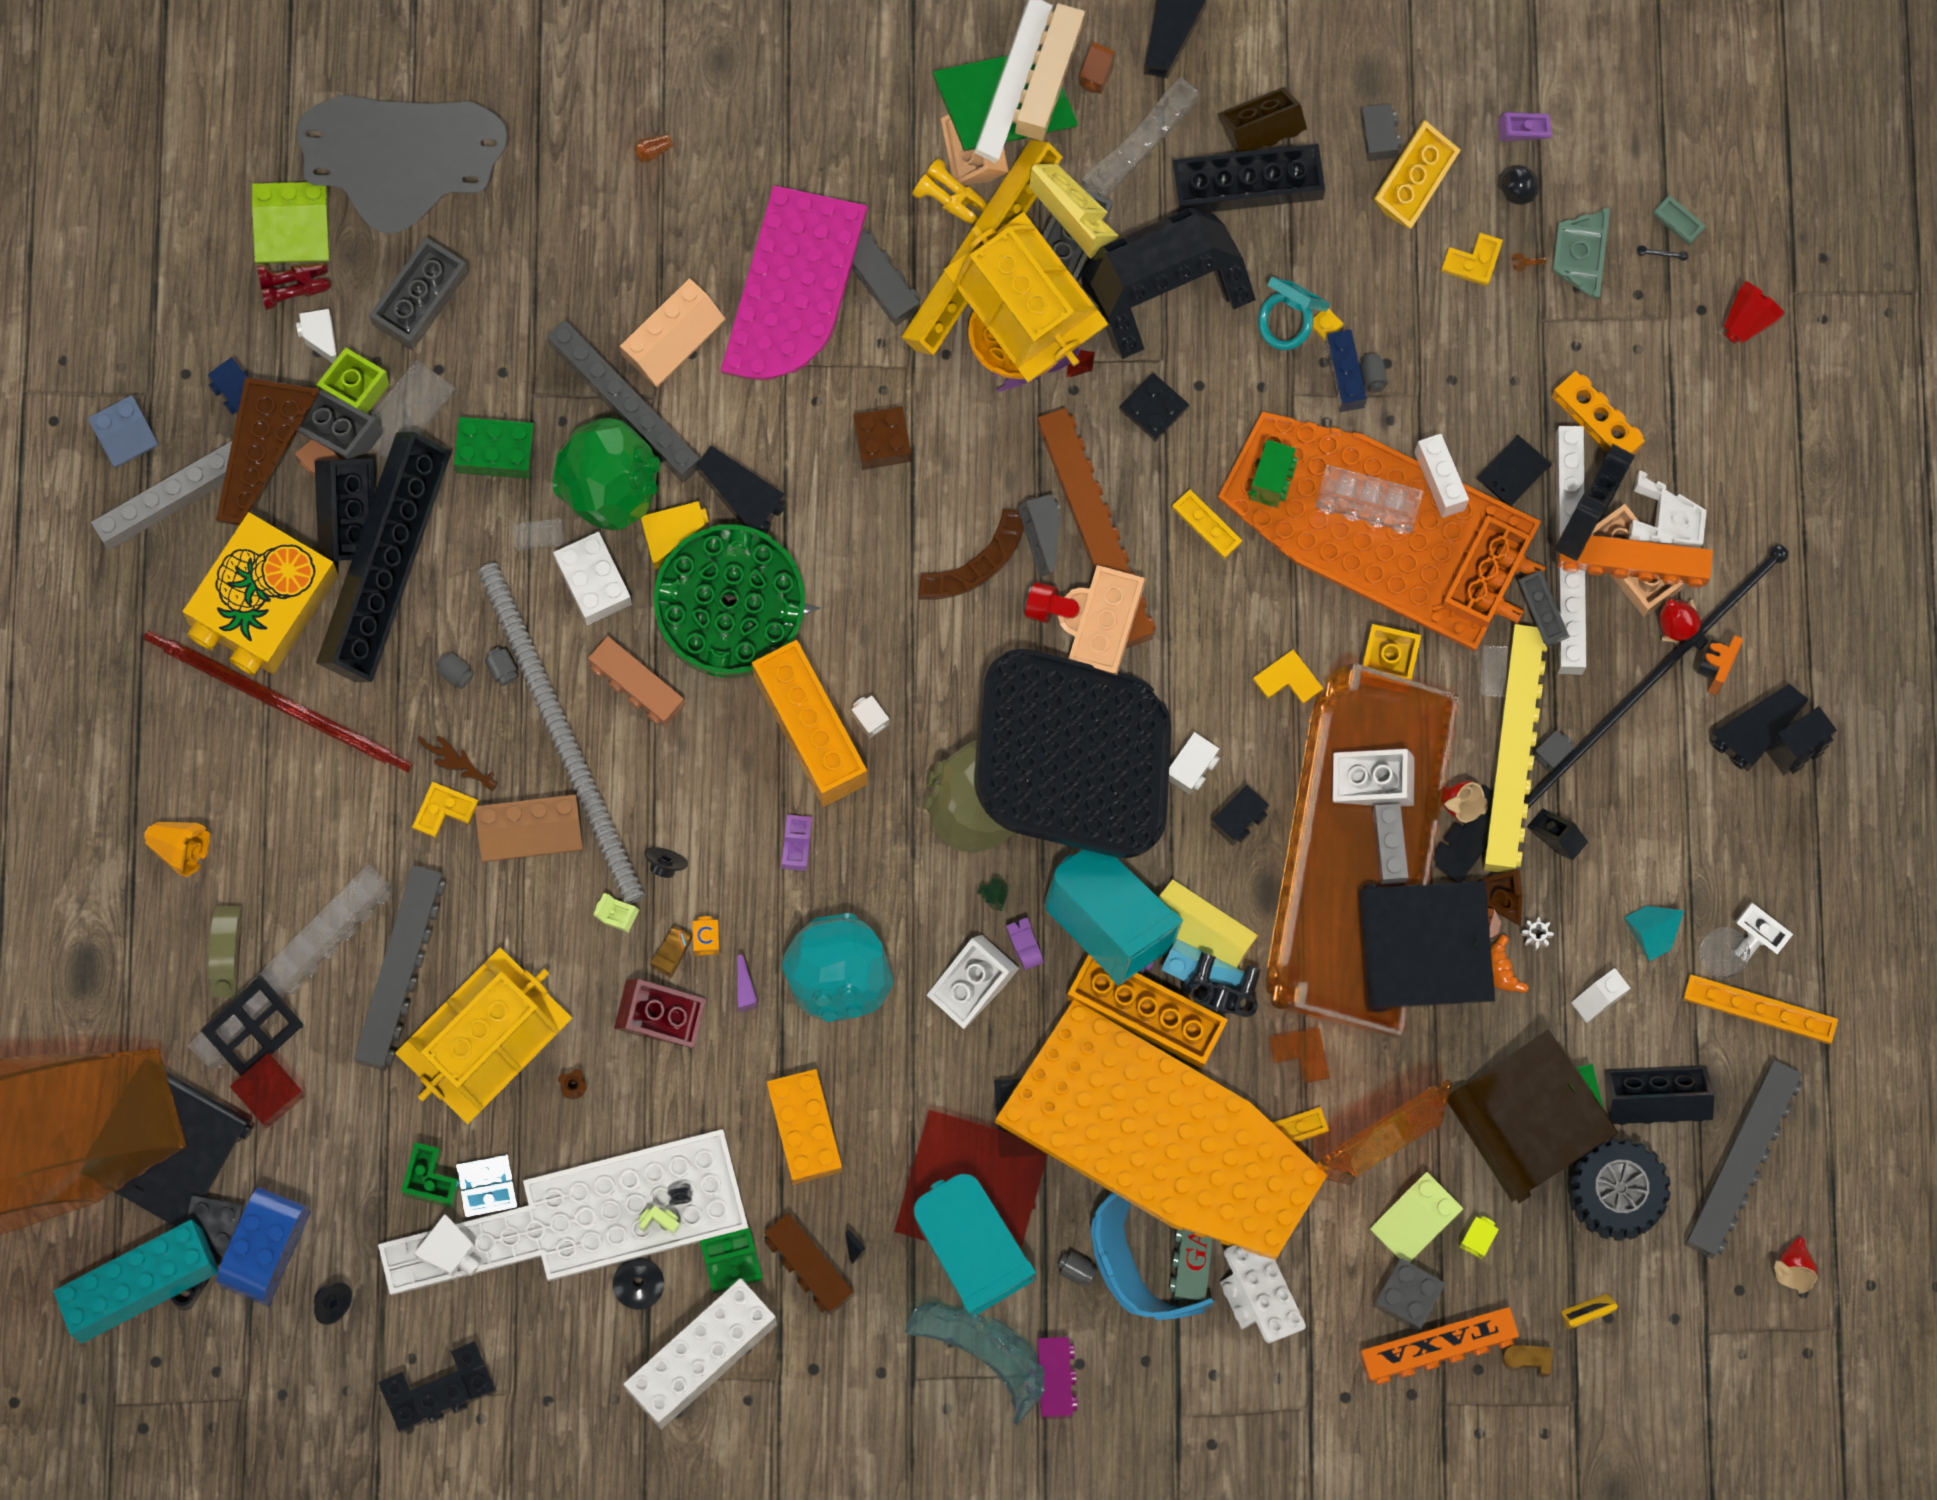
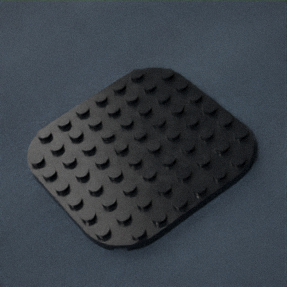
M1016 649L1006 652L992 662L986 670L981 683L974 774L975 791L981 806L997 824L1017 834L1117 858H1133L1146 853L1160 840L1167 820L1171 718L1164 701L1160 702L1153 693L1154 689L1149 684L1129 674L1118 672L1117 675L1094 668L1090 664L1030 649Z

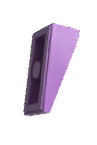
M1504 112L1498 118L1500 141L1552 138L1550 114Z
M738 955V1010L743 1012L756 1008L758 1003L744 957Z

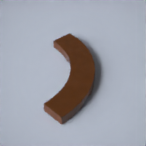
M1002 510L1001 520L992 541L985 550L966 565L955 570L952 569L940 573H921L918 599L935 600L958 596L981 586L995 576L1010 560L1022 538L1024 526L1019 511Z

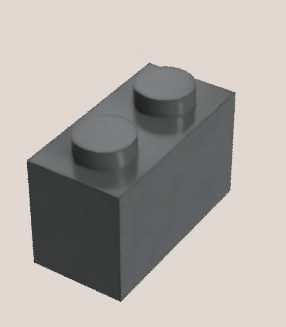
M1391 104L1362 107L1360 118L1367 161L1396 158L1398 149L1402 148L1400 134L1396 135L1395 127L1398 126L1397 112L1392 111Z

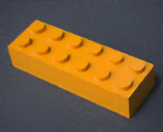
M1089 954L1067 995L1068 1001L1076 1000L1134 1035L1202 1070L1228 1019L1138 973L1118 986Z

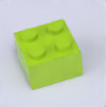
M345 347L316 385L325 392L367 414L390 384L385 370Z

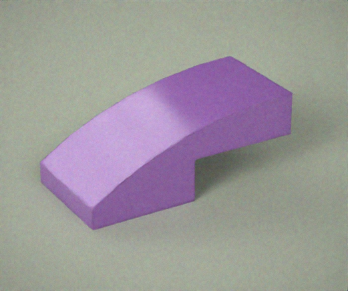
M787 815L781 869L807 871L812 817Z

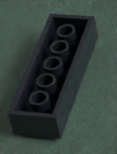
M1319 143L1172 160L1171 173L1177 213L1189 208L1205 212H1217L1323 200L1325 194Z

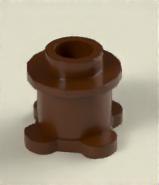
M574 1069L572 1073L559 1075L558 1082L561 1084V1091L565 1098L578 1099L586 1092L587 1086L582 1078L581 1070ZM571 1083L578 1084L575 1089L569 1088Z

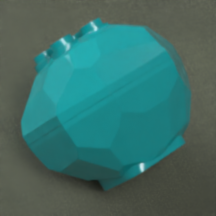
M850 913L811 920L808 925L797 933L782 959V969L796 1004L807 1015L825 1022L843 1021L876 1012L882 1006L894 984L893 973L882 943L866 923Z

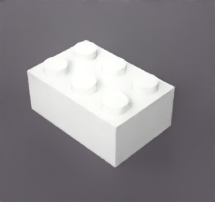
M599 532L553 552L555 562L586 625L632 605L631 597Z

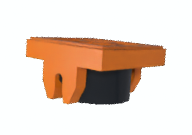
M1734 635L1728 646L1716 640H1711L1697 670V674L1712 680L1707 692L1713 695L1718 694L1728 676L1743 638Z

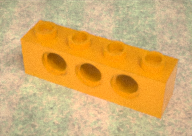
M1575 371L1554 390L1552 398L1579 426H1584V431L1606 453L1609 452L1612 444L1632 454H1636L1642 448L1645 440L1640 430L1636 427H1631L1626 422L1624 414L1618 409L1614 410L1608 404L1609 400L1602 392H1597L1585 375H1580ZM1585 396L1589 402L1582 404L1577 400V397ZM1601 413L1605 416L1606 420L1598 421L1595 419L1594 414ZM1619 431L1622 433L1623 438L1616 439L1612 436L1611 432Z

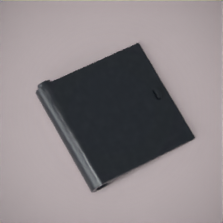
M1486 881L1378 887L1377 884L1363 885V889L1358 891L1367 1012H1387L1397 1007L1495 1002Z
M145 1059L137 1068L79 1172L174 1227H178L187 1221L191 1196L206 1197L236 1142H240L242 1139L246 1140L251 1134L253 1127L250 1125L251 1120Z

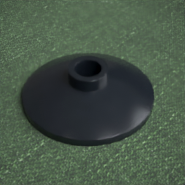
M643 1258L632 1259L624 1262L616 1270L613 1278V1291L618 1301L627 1308L634 1310L647 1309L661 1298L664 1291V1277L659 1267L652 1261ZM636 1278H640L643 1280V1284L640 1287H635L633 1281Z

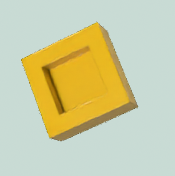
M1329 308L1326 312L1321 311L1313 318L1312 330L1324 342L1328 333L1337 332L1343 327V323Z

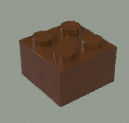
M902 406L853 414L862 470L911 462V449Z

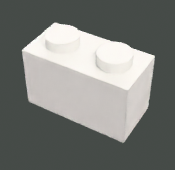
M1194 732L1170 766L1169 781L1189 795L1194 789L1199 791L1206 780L1203 777L1208 769L1212 771L1220 760L1217 757L1219 748Z

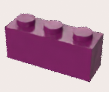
M1069 1337L1038 1338L1041 1419L1072 1418L1073 1411H1077V1395L1072 1396L1071 1385H1076V1371L1070 1370V1359H1075L1074 1344H1069Z

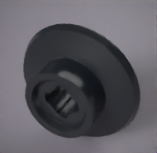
M652 847L644 851L645 858L651 863V872L658 876L671 878L674 877L675 871L684 870L688 866V861L682 855L672 850Z
M333 1283L321 1287L314 1296V1315L320 1324L330 1325L343 1317L352 1302L351 1288L345 1283Z

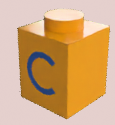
M703 916L699 917L698 921H692L694 956L720 955L718 920H713V917Z

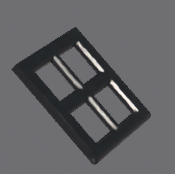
M258 975L249 986L200 1031L239 1076L245 1080L300 1028H303V1023L264 977ZM261 990L272 1005L253 1021L242 1006ZM278 1010L289 1024L270 1040L259 1026ZM234 1014L246 1029L227 1045L215 1031ZM251 1034L263 1048L244 1065L233 1050Z

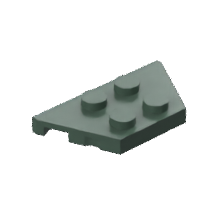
M1604 208L1601 212L1591 215L1579 216L1575 220L1560 222L1557 228L1552 272L1594 300H1599L1610 208Z

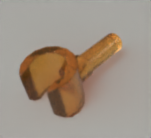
M1520 253L1512 256L1513 261H1523L1522 264L1513 266L1516 271H1523L1526 266L1546 264L1547 262L1546 258L1525 259V256Z

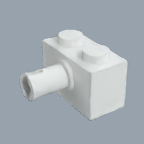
M1750 902L1736 920V923L1747 931L1748 936L1734 953L1741 957L1747 949L1742 957V960L1748 962L1760 945H1766L1778 954L1793 933L1753 902Z

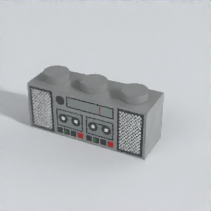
M1400 803L1375 805L1372 817L1380 886L1405 884L1408 879Z

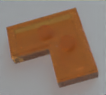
M1319 1028L1269 1037L1274 1064L1299 1059L1304 1084L1330 1078Z

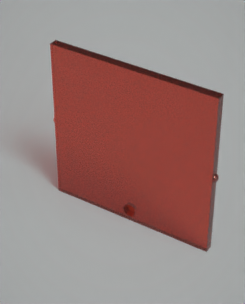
M929 1110L913 1168L909 1169L911 1175L894 1232L926 1241L915 1219L914 1208L917 1200L931 1191L930 1186L943 1179L946 1182L957 1175L967 1174L978 1180L1021 1249L1032 1210L1036 1208L1035 1200L1049 1154L1015 1134Z

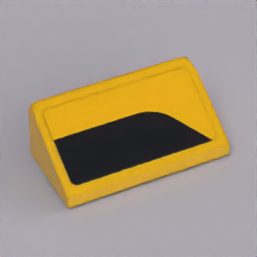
M1603 1294L1562 1310L1561 1316L1566 1328L1572 1329L1613 1313L1618 1306L1608 1294Z

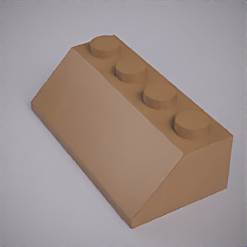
M576 795L475 806L482 862L583 850Z

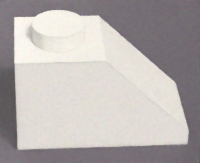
M329 309L300 313V322L296 323L298 337H303L308 347L334 363L338 356Z
M1614 968L1591 985L1571 1004L1587 1024L1625 996L1630 987Z

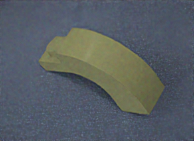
M216 906L210 932L208 964L211 997L236 998L238 994L237 953L242 931V912L239 906Z

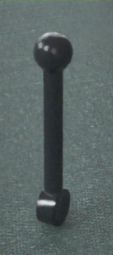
M1643 245L1637 249L1639 256L1652 254L1675 257L1681 261L1688 259V254L1685 251L1674 253L1651 250Z

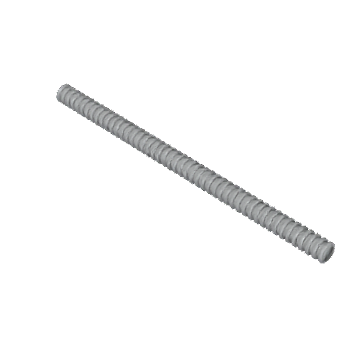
M497 563L486 564L477 571L478 576H481V583H484L483 588L487 590V596L491 597L489 601L491 604H494L492 608L494 611H497L495 615L500 618L499 624H503L502 630L506 631L505 637L509 638L508 644L512 645L511 651L515 652L514 657L518 659L517 664L521 666L520 671L524 673L523 678L528 680L526 684L528 687H531L529 691L531 694H534L532 698L537 701L535 705L540 708L539 714H543L542 720L546 721L545 727L549 728L548 734L552 735L551 741L555 742V749L559 750L557 754L562 757L560 761L565 764L563 768L568 770L567 777H571L570 783L574 784L573 790L577 791L576 797L580 798L579 804L584 806L582 810L587 813L585 817L590 820L588 824L593 827L591 831L596 833L595 840H599L598 846L602 847L601 853L605 854L604 860L608 862L607 867L612 869L610 873L612 876H615L613 880L615 883H618L617 889L621 890L620 896L624 897V903H635L641 900L645 893L640 891L641 885L637 884L638 878L634 877L635 871L631 870L632 864L627 862L629 858L624 855L626 851L621 848L623 844L618 841L620 837L617 834L615 835L616 828L612 827L613 822L609 820L610 815L606 813L607 808L603 806L604 801L599 799L601 795L599 792H596L598 788L596 785H593L595 781L593 778H590L591 772L587 771L588 766L584 764L585 759L581 757L582 752L578 750L579 745L574 743L576 739L574 736H571L573 732L571 729H568L570 725L568 722H565L566 716L562 715L563 709L559 708L560 703L556 701L557 696L553 694L554 689L550 687V681L546 680L548 676L543 673L545 669L540 666L542 662L537 660L539 656L537 653H534L535 647L531 646L532 640L528 639L529 633L525 632L526 626L522 625L523 620L519 618L520 613L516 611L517 606L513 604L514 600L510 597V591H507L508 586L504 584L505 579L500 577L502 573L500 570H497L499 566Z

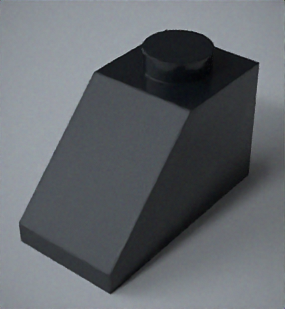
M1542 809L1527 826L1529 831L1553 851L1572 861L1588 843L1575 823L1545 809Z

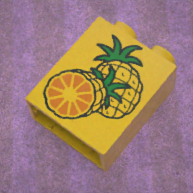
M248 512L182 611L188 624L192 626L187 636L210 651L214 649L218 642L234 652L229 661L249 675L255 676L260 667L274 675L339 575L334 562Z

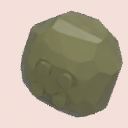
M977 740L963 746L947 760L943 759L936 762L934 772H929L926 786L930 787L931 794H926L923 808L929 812L936 834L944 842L956 850L974 853L999 846L1010 836L1017 834L1001 827L990 818L978 800L974 785Z

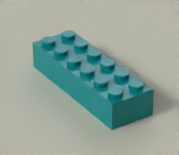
M189 1220L57 1288L53 1292L69 1334L83 1344L218 1274L219 1270L202 1228L194 1221Z

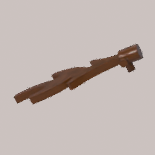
M420 736L418 737V741L427 750L445 758L444 760L434 761L439 767L448 770L467 769V772L461 774L462 778L476 779L491 791H494L498 783L492 780L494 774L490 772L488 776L484 777L470 763L464 750H461V758H458L451 745L440 736H437L436 739L443 746L441 749L429 745Z

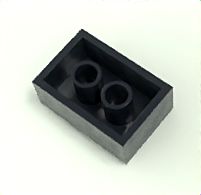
M1818 706L1779 732L1766 752L1783 776L1789 772L1795 774L1805 767L1804 764L1810 758L1814 761L1825 753V750L1829 748V744L1834 741L1832 737L1837 729L1820 706Z

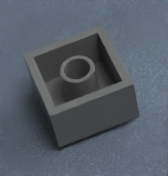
M1400 1258L1373 1307L1419 1332L1446 1283Z

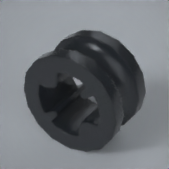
M683 1187L669 1190L667 1192L668 1196L671 1197L669 1205H681L691 1202L692 1198L688 1196L690 1188Z

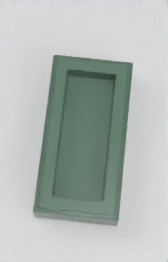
M1670 195L1652 214L1688 246L1706 228V225Z

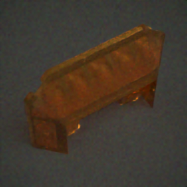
M1450 1079L1443 1081L1439 1088L1436 1085L1430 1087L1343 1142L1332 1152L1333 1155L1330 1156L1328 1154L1319 1160L1317 1167L1320 1171H1324L1327 1174L1325 1180L1352 1186L1355 1178L1433 1128L1438 1131L1443 1122L1452 1085Z

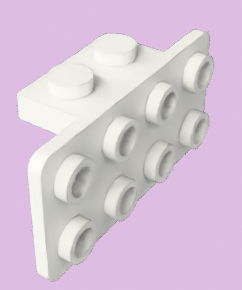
M1235 1245L1224 1250V1255L1233 1274L1220 1282L1241 1329L1257 1323L1267 1343H1272L1305 1329V1322L1275 1260L1244 1251L1243 1248Z

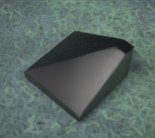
M846 1231L845 1237L849 1260L853 1264L865 1254V1247L851 1231Z

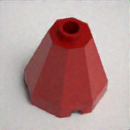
M1745 281L1740 287L1723 327L1726 331L1725 337L1734 344L1737 342L1742 344L1778 323L1784 316V311L1773 299L1763 295L1762 290L1748 281Z

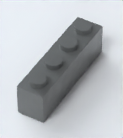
M863 229L852 270L896 327L919 311V301L921 299L913 288L909 289L904 283L906 279L899 269L895 271L890 263L892 261L889 255L884 250L880 251L876 246L877 240L870 231L866 233Z

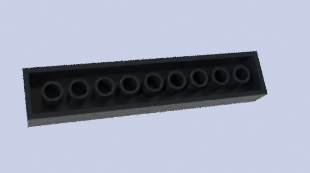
M413 431L396 432L316 661L317 664L353 682L373 681L451 455V451Z

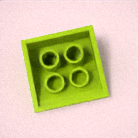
M308 182L252 184L255 263L330 262L328 186L313 185Z

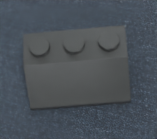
M317 387L316 389H319L320 393L297 432L347 459L368 453L383 434L376 418Z

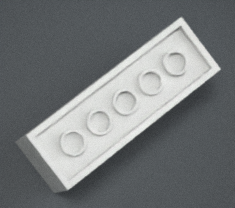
M740 1278L624 1383V1387L627 1393L662 1430L776 1327V1316Z

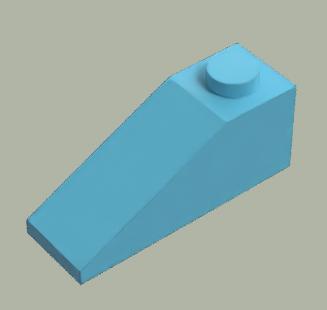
M1177 939L1161 970L1186 981L1192 973L1195 974L1200 953L1203 951ZM1216 958L1209 978L1213 982L1237 989V986H1240L1244 971Z

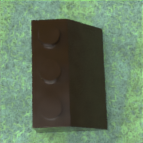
M1285 87L1217 114L1230 144L1236 152L1255 151L1265 146H1273L1280 140L1296 137L1300 132L1307 130L1301 104Z

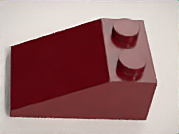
M626 979L614 1029L645 1038L694 1048L706 999L641 979Z

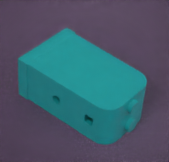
M1081 850L1074 856L1072 854L1068 855L1056 868L1044 901L1047 912L1110 975V978L1118 986L1170 951L1183 923V919L1176 912H1172L1116 857L1087 850Z
M960 1174L946 1182L943 1179L930 1186L931 1191L917 1200L914 1208L917 1226L962 1302L963 1309L969 1319L1037 1280L1034 1268L1025 1258L976 1178L971 1175Z

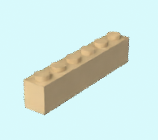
M1057 3L1054 12L1050 11L1046 23L1049 26L1048 32L1043 31L1040 39V45H1043L1041 51L1036 50L1033 64L1036 65L1035 69H1030L1026 83L1029 84L1028 89H1023L1019 103L1022 104L1021 109L1016 108L1012 122L1016 123V134L1040 141L1044 140L1083 27L1085 11Z

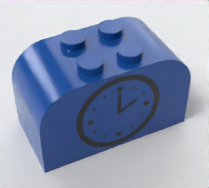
M258 1187L247 1203L221 1262L217 1275V1283L221 1288L269 1307L311 1214L308 1207Z

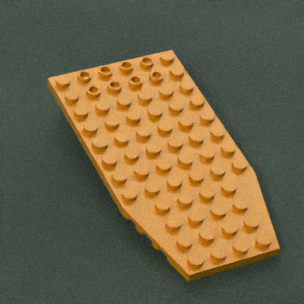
M1076 1000L1072 1001L995 1120L996 1124L1170 1227L1181 1231L1184 1229L1194 1232V1235L1203 1238L1205 1236L1213 1238L1228 1246L1230 1244L1243 1248L1244 1251L1275 1261L1327 1177L1324 1171L1252 1103Z

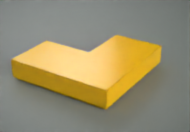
M1479 233L1473 254L1449 247L1441 272L1488 287L1503 240Z
M1294 650L1253 678L1254 683L1267 699L1286 686H1289L1302 705H1304L1323 691V687Z
M432 782L412 829L436 838L446 816L469 825L479 800Z

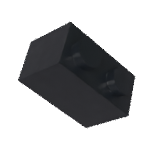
M1246 785L1212 819L1211 826L1232 846L1237 841L1242 843L1250 835L1249 829L1254 824L1259 826L1267 818L1268 814L1266 812L1269 805Z

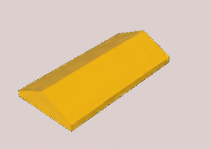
M1423 121L1373 200L1386 216L1411 229L1459 154L1460 149L1427 121Z

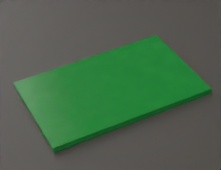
M1008 56L932 72L964 151L976 148ZM1032 64L1031 70L1035 69V64ZM1026 83L1024 89L1027 90L1029 84ZM1063 86L1046 134L1078 126ZM1019 103L1017 108L1021 109L1022 104ZM1012 122L1005 143L1029 137L1016 134V123Z

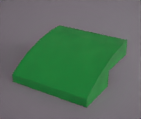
M750 1227L699 1240L713 1294L728 1290L740 1278L746 1285L763 1281Z

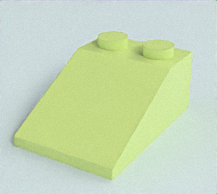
M1426 1172L1370 1230L1399 1260L1403 1258L1410 1263L1462 1212L1463 1208Z

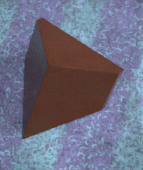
M1516 869L1478 879L1477 881H1486L1488 908L1495 909L1496 913L1521 927L1522 886L1520 870Z

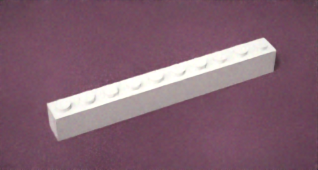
M1558 426L1555 434L1556 545L1584 494V426ZM1556 551L1557 607L1570 638L1557 643V674L1583 675L1586 668L1585 571L1578 570V572L1570 573L1563 571V568H1557L1558 552Z

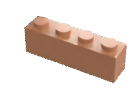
M609 636L588 657L589 665H591L589 669L597 677L601 678L604 676L609 680L608 685L615 692L620 693L622 691L629 697L627 701L633 707L644 709L648 713L646 715L647 718L654 724L658 725L661 723L666 727L685 706L684 698Z

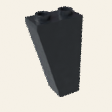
M1157 0L1144 69L1145 75L1168 79L1206 8L1207 0Z
M713 446L709 447L697 464V471L740 524L767 534L772 526L771 520L775 515L780 516L786 507L784 503L785 494Z
M1788 684L1718 728L1709 740L1712 742L1715 750L1722 754L1726 753L1731 757L1732 763L1737 768L1749 771L1766 752L1777 734L1790 724L1809 699L1792 685Z

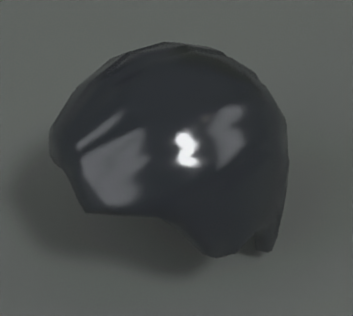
M1522 165L1510 166L1504 169L1503 173L1499 176L1498 187L1511 203L1519 205L1530 203L1539 192V183L1533 171Z

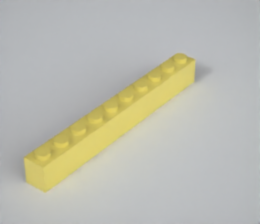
M1517 624L1514 626L1484 871L1504 873L1515 870L1516 867H1521L1522 852H1518L1519 842L1524 843L1525 828L1521 827L1522 818H1527L1528 804L1524 803L1525 794H1530L1531 780L1527 779V771H1532L1534 756L1530 755V747H1535L1537 732L1532 730L1533 723H1538L1540 708H1535L1536 699H1541L1543 684H1538L1539 675L1544 676L1546 661L1541 660L1542 651L1547 652V647L1538 627Z

